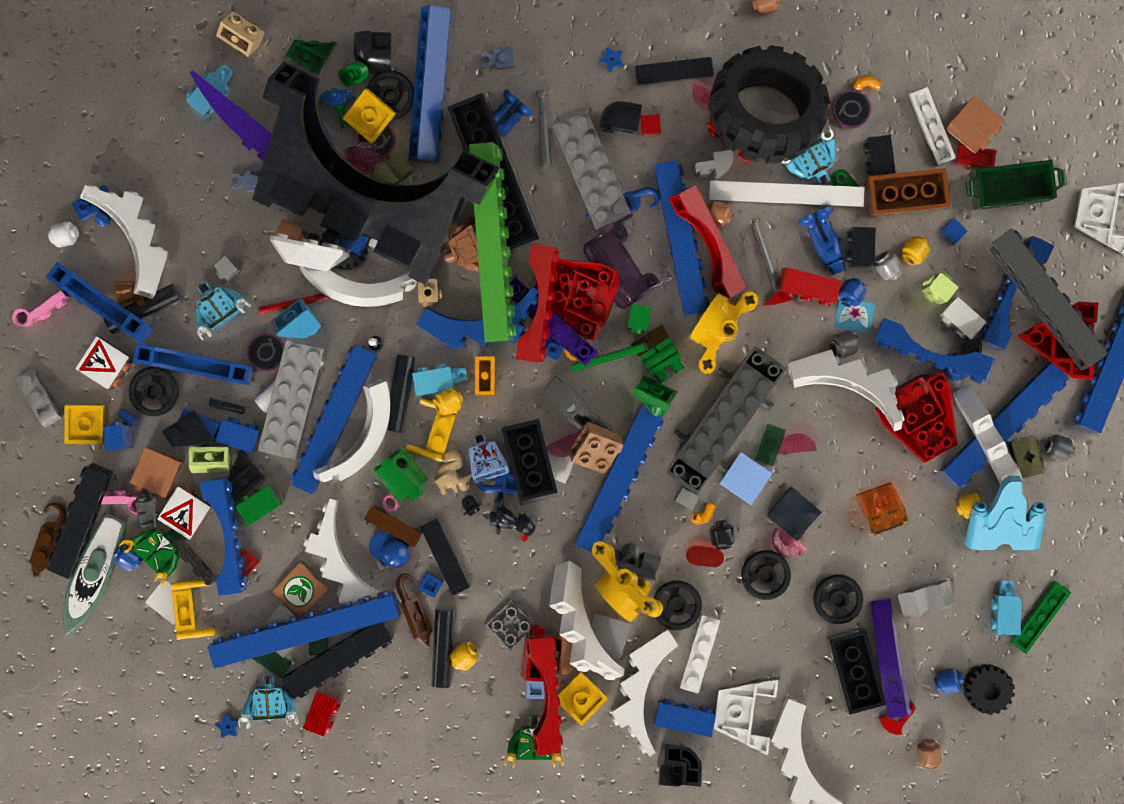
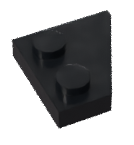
M196 410L162 431L171 447L216 442Z
M241 449L238 451L234 465H232L229 472L228 480L232 484L231 498L237 502L265 478L264 474Z

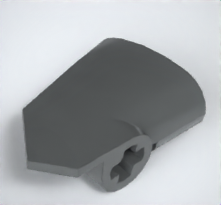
M633 543L626 544L622 551L614 549L616 565L620 569H628L638 577L657 583L655 574L659 568L661 557L647 552L640 554L639 547Z

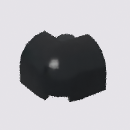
M359 31L354 33L353 54L355 62L360 61L364 63L371 75L392 72L391 32Z
M615 101L609 104L602 112L598 131L612 134L624 132L637 135L642 104L625 101Z
M663 745L658 757V786L675 787L676 789H696L701 787L702 764L697 754L686 746Z

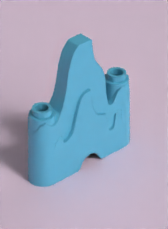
M1009 476L1004 479L994 500L988 506L981 501L973 505L964 544L966 547L974 550H995L1002 544L1011 545L1013 550H1037L1041 546L1045 524V505L1041 502H1035L1026 513L1027 500L1021 490L1022 482L1020 476Z

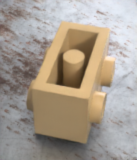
M232 12L221 21L216 36L249 57L260 47L265 32L240 15Z

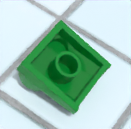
M643 375L632 394L648 405L651 414L659 417L667 413L677 395V391Z

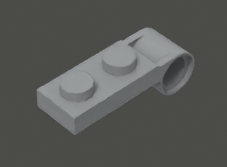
M33 369L15 379L38 421L44 428L62 418L60 410L52 403Z

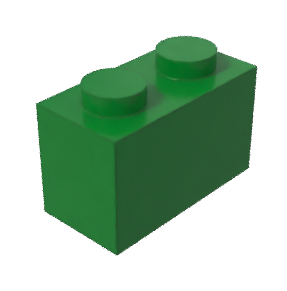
M632 304L626 329H630V333L637 335L646 332L651 308Z
M262 485L254 490L256 494L249 497L246 495L238 500L240 504L235 507L247 526L252 525L283 505L271 485L267 487Z

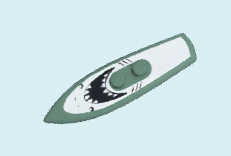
M103 514L74 569V574L67 588L63 609L66 635H70L89 618L107 587L115 565L113 554L122 542L127 524L116 515Z

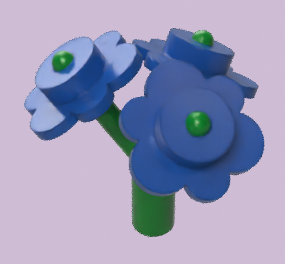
M333 88L330 92L328 90L322 92L318 105L326 102V105L332 106L337 111L341 127L349 126L342 119L346 115L345 106L347 98L356 99L357 97L352 96L353 92L349 91V89L339 90Z

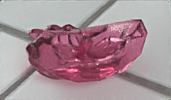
M369 142L357 143L355 146L347 148L345 154L346 160L360 171L372 169L379 161H382V157L375 150L377 144H370Z

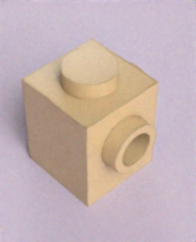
M429 279L426 285L418 282L419 303L423 304V307H435V303H439V299H442L443 296L442 287H439V280Z

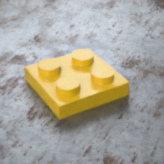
M366 88L342 119L372 144L397 113Z
M65 405L64 444H105L103 427H105V406Z
M582 671L557 695L560 699V706L581 726L608 700V697Z

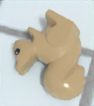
M449 450L442 459L444 464L438 468L435 477H433L442 495L446 494V489L452 488L457 493V486L462 491H466L469 488L472 474L459 476L457 470L463 466L464 457L457 450Z

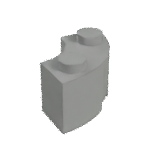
M949 580L926 584L925 587L912 588L897 594L903 617L923 616L922 613L929 610L937 609V611L948 609V605L955 602Z

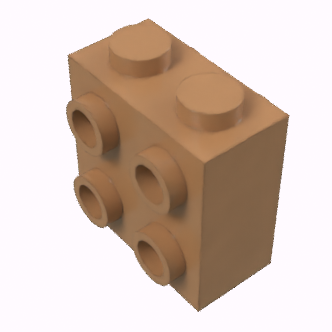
M587 422L568 452L571 462L605 474L607 469L613 465L617 454L622 451L623 442L619 433Z

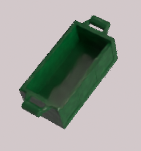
M1053 159L975 169L969 173L970 181L965 182L967 198L972 197L974 210L1051 201L1057 198L1056 190L1067 185L1065 169L1061 170L1053 167ZM1054 171H1058L1059 186H1056Z

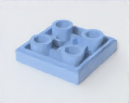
M740 452L719 484L752 505L773 473Z

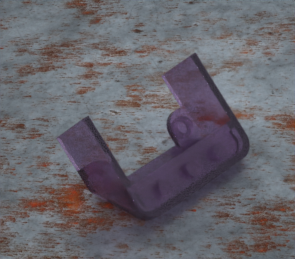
M632 213L609 225L583 246L584 255L589 262L603 263L618 270L620 285L614 302L621 309L630 307L673 279L672 275L659 282L653 273L642 275L622 243L627 240L628 233L623 224L633 217Z

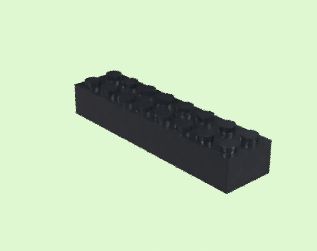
M480 93L448 106L449 114L463 150L470 153L469 144L493 142L499 146V149H502L503 160L500 161V168L504 170V180H501L502 188H505L506 193L503 207L507 209V219H504L505 227H508L509 239H506V246L513 250L541 239L542 236L487 94Z

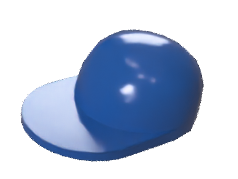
M387 532L377 533L370 540L369 551L376 560L391 568H400L407 563L410 552L407 544Z

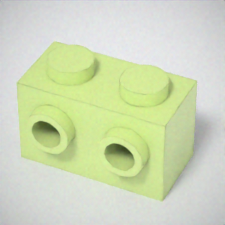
M946 273L932 274L922 283L924 287L921 291L925 293L923 296L930 302L935 301L938 304L948 302L959 287L952 282L953 278Z

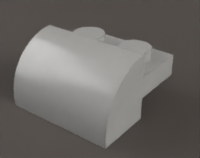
M733 151L713 152L710 157L711 161L694 164L693 175L704 178L709 177L713 173V180L723 177L732 165Z

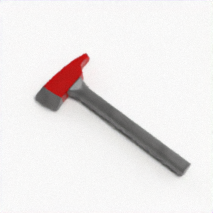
M758 223L751 225L772 286V295L768 302L763 303V306L777 305L797 299V295H794L792 298L783 296L781 291H777L778 280Z

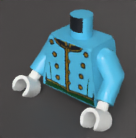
M828 126L829 132L825 134L822 131V137L818 138L814 146L807 148L806 153L792 160H788L785 156L782 163L792 174L802 179H810L816 176L820 185L831 180L826 170L832 167V163L836 160V144L830 126Z
M207 282L198 287V290L203 298L197 301L198 306L196 308L198 336L201 340H204L203 335L206 333L211 337L212 334L209 330L214 331L238 313H245L243 307L245 305L251 307V304L244 300L239 292L230 288L222 289L217 287L212 290Z
M274 675L263 676V686L256 687L244 703L242 717L238 720L239 728H241L243 722H247L246 727L249 729L251 726L250 718L251 721L285 719L288 726H290V721L294 719L297 725L299 719L296 716V700L292 697L289 690L284 688V685L275 686Z

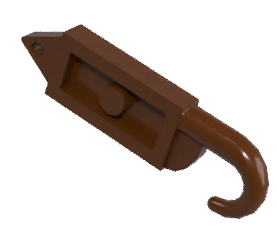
M58 503L48 504L43 511L47 513L49 509L55 508L58 510V517L56 523L47 522L40 528L29 560L34 577L48 569V558L52 552L54 553L56 548L54 542L57 536L61 535L60 527L66 517V512L63 506Z
M402 573L396 579V589L402 602L400 603L413 638L417 639L425 647H429L432 629L421 600L414 592L406 593L403 586L404 579H409L411 583H414V579L410 574Z

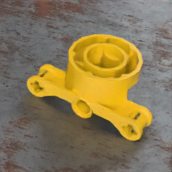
M748 291L744 293L736 306L730 304L728 298L718 293L699 320L690 339L707 348L699 361V369L702 373L711 374L715 371L717 350L722 343L732 342L736 339L738 332L737 320L740 315L757 307L758 296L754 292ZM753 297L754 304L746 305L745 298ZM730 328L733 330V333L726 334L724 330ZM711 361L712 368L705 370L703 362Z
M603 541L594 543L592 554L606 569L594 582V585L610 606L629 622H632L640 614L639 609L651 617L661 615L663 611L662 603L647 596L651 590L650 581L638 577L628 569H620L616 565L615 551L611 545ZM640 581L643 582V586H642V587H641V586H638V583H639Z

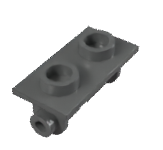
M146 489L145 495L139 494L136 498L138 525L143 529L153 525L157 529L158 513L155 510L157 500L155 495H151L149 490Z

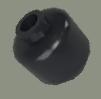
M720 520L710 527L711 544L718 550L731 548V545L736 541L734 526L727 524L726 520Z

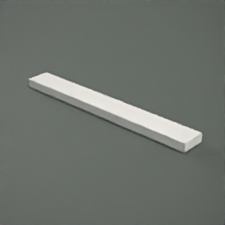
M710 181L709 200L863 207L865 187Z

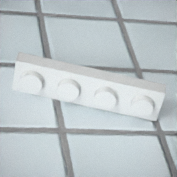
M928 87L909 94L908 96L936 166L955 159V154Z
M701 614L679 686L680 689L698 694L720 624L719 619Z

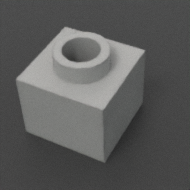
M227 256L222 257L214 265L217 269L215 273L222 281L224 279L231 281L241 272Z
M681 487L674 500L693 510L699 496L687 487L686 489Z

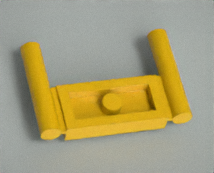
M421 397L420 404L435 408L432 399ZM458 411L449 415L436 413L426 450L407 444L405 450L412 454L442 462Z
M210 578L171 582L177 640L216 635L215 627L196 630L191 589L194 587L210 586Z

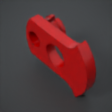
M910 701L912 713L909 716L903 717L900 721H896L894 718L889 719L888 713L883 717H879L882 727L893 735H903L902 727L916 710L914 703Z

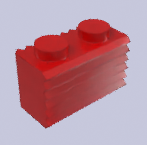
M318 690L312 701L303 729L321 736H325L326 732L330 733L334 724L331 721L333 714L337 715L341 706L338 703L339 698Z

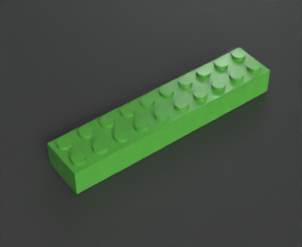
M493 142L469 144L471 154L500 167L503 154L502 149H499L498 145ZM499 168L492 187L480 205L474 203L485 342L514 340V336L517 335L516 325H513L512 317H515V307L511 305V297L514 294L513 286L509 284V278H512L511 266H508L507 259L510 258V247L506 246V239H509L508 227H505L504 219H507V209L503 207V200L506 199L505 188H502L501 180H504L503 168Z

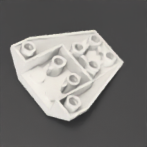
M277 233L276 236H270V241L283 261L288 264L327 272L350 255L349 252H345V248L338 245L322 242V246H319V241L303 238L302 242L288 239V235Z

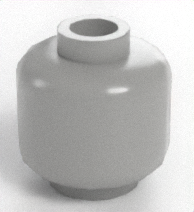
M883 252L875 259V269L884 280H896L902 275L901 271L904 265L894 252Z

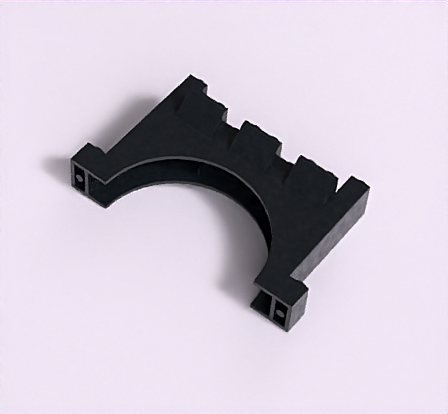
M284 61L267 79L262 96L263 99L279 106L280 109L252 200L268 208L274 203L301 217L309 208H312L325 215L320 226L328 231L334 232L354 243L363 233L371 239L378 241L373 250L374 253L407 269L413 263L408 277L426 285L441 261L465 198L472 203L480 205L492 187L500 167L463 150L456 164L448 172L427 183L398 185L373 178L348 162L327 136L319 116L317 104L320 79Z

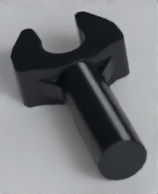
M210 398L208 404L215 408L243 414L245 410L243 406Z

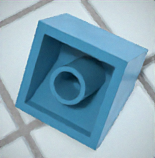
M301 297L271 320L279 337L307 338L316 334L321 327L315 313Z

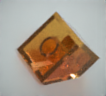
M892 482L856 494L864 521L872 536L908 523L906 508Z

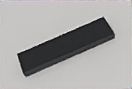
M711 57L635 66L637 86L714 76Z
M438 518L420 526L452 595L454 596L470 588Z

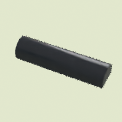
M172 283L156 291L153 299L143 297L123 308L144 320L182 300L175 285ZM103 318L111 334L121 331Z
M397 354L390 391L388 431L403 433L416 357Z
M435 609L432 687L449 688L451 686L452 660L450 654L453 650L455 610Z

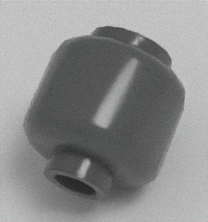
M849 330L835 334L830 342L833 354L840 358L857 353L858 345H860L859 337Z
M1053 435L1046 440L1044 451L1049 458L1065 462L1069 457H1073L1075 447L1070 438Z

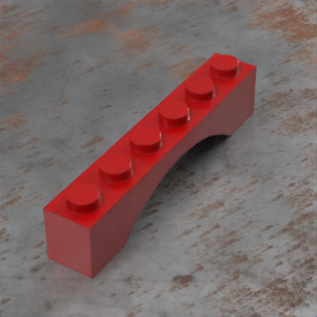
M697 186L687 187L669 197L677 216L691 224L706 244L712 265L711 285L716 295L720 293L729 299L746 289L744 279L740 275L735 261L731 257L727 245L723 241Z
M531 244L529 264L537 280L539 299L536 315L531 326L518 340L516 359L539 363L546 359V340L550 336L548 324L553 315L551 302L555 299V290L553 288L554 282L558 278L556 266L560 261L559 247Z
M548 634L525 637L526 654L539 671L545 692L543 712L536 728L532 732L534 752L538 756L561 753L563 737L560 735L559 727H562V720L560 715L558 716L560 699L556 689H559V681L555 677V670L558 667L557 660L554 658L556 642Z

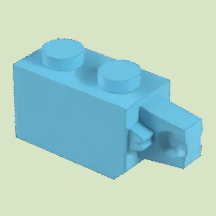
M223 65L216 72L205 74L202 78L224 96H227L229 94L227 83L234 73L226 65ZM193 88L188 93L186 102L207 119L214 110L199 88Z
M446 364L435 365L433 370H428V367L417 368V372L412 373L416 396L437 393L453 388L456 383L468 380L466 368L447 367Z
M1000 580L998 594H994V598L991 600V609L994 610V615L990 620V627L996 634L1021 635L1022 600L1015 595L1013 581Z

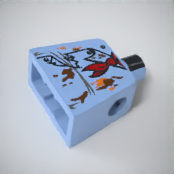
M484 435L474 437L476 446L469 448L474 483L476 484L509 473L508 465L495 441L486 442Z

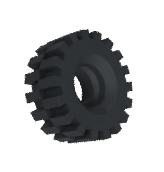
M982 664L981 667H974L973 672L969 671L968 679H964L966 685H963V690L965 691L964 696L968 700L967 702L973 708L988 715H993V713L999 714L1001 713L1000 710L1003 709L1005 711L1008 709L1006 707L1007 704L1011 705L1013 702L1011 697H1015L1013 692L1015 685L1012 684L1013 680L1006 671L991 664ZM988 682L994 683L997 688L995 695L992 697H986L982 692L984 684Z

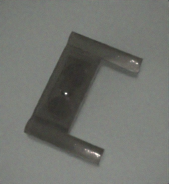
M185 537L171 541L172 547L181 545V548L178 550L181 553V559L185 563L189 562L192 565V571L197 577L205 579V585H211L216 582L215 577L218 575L213 574L190 545L186 544Z

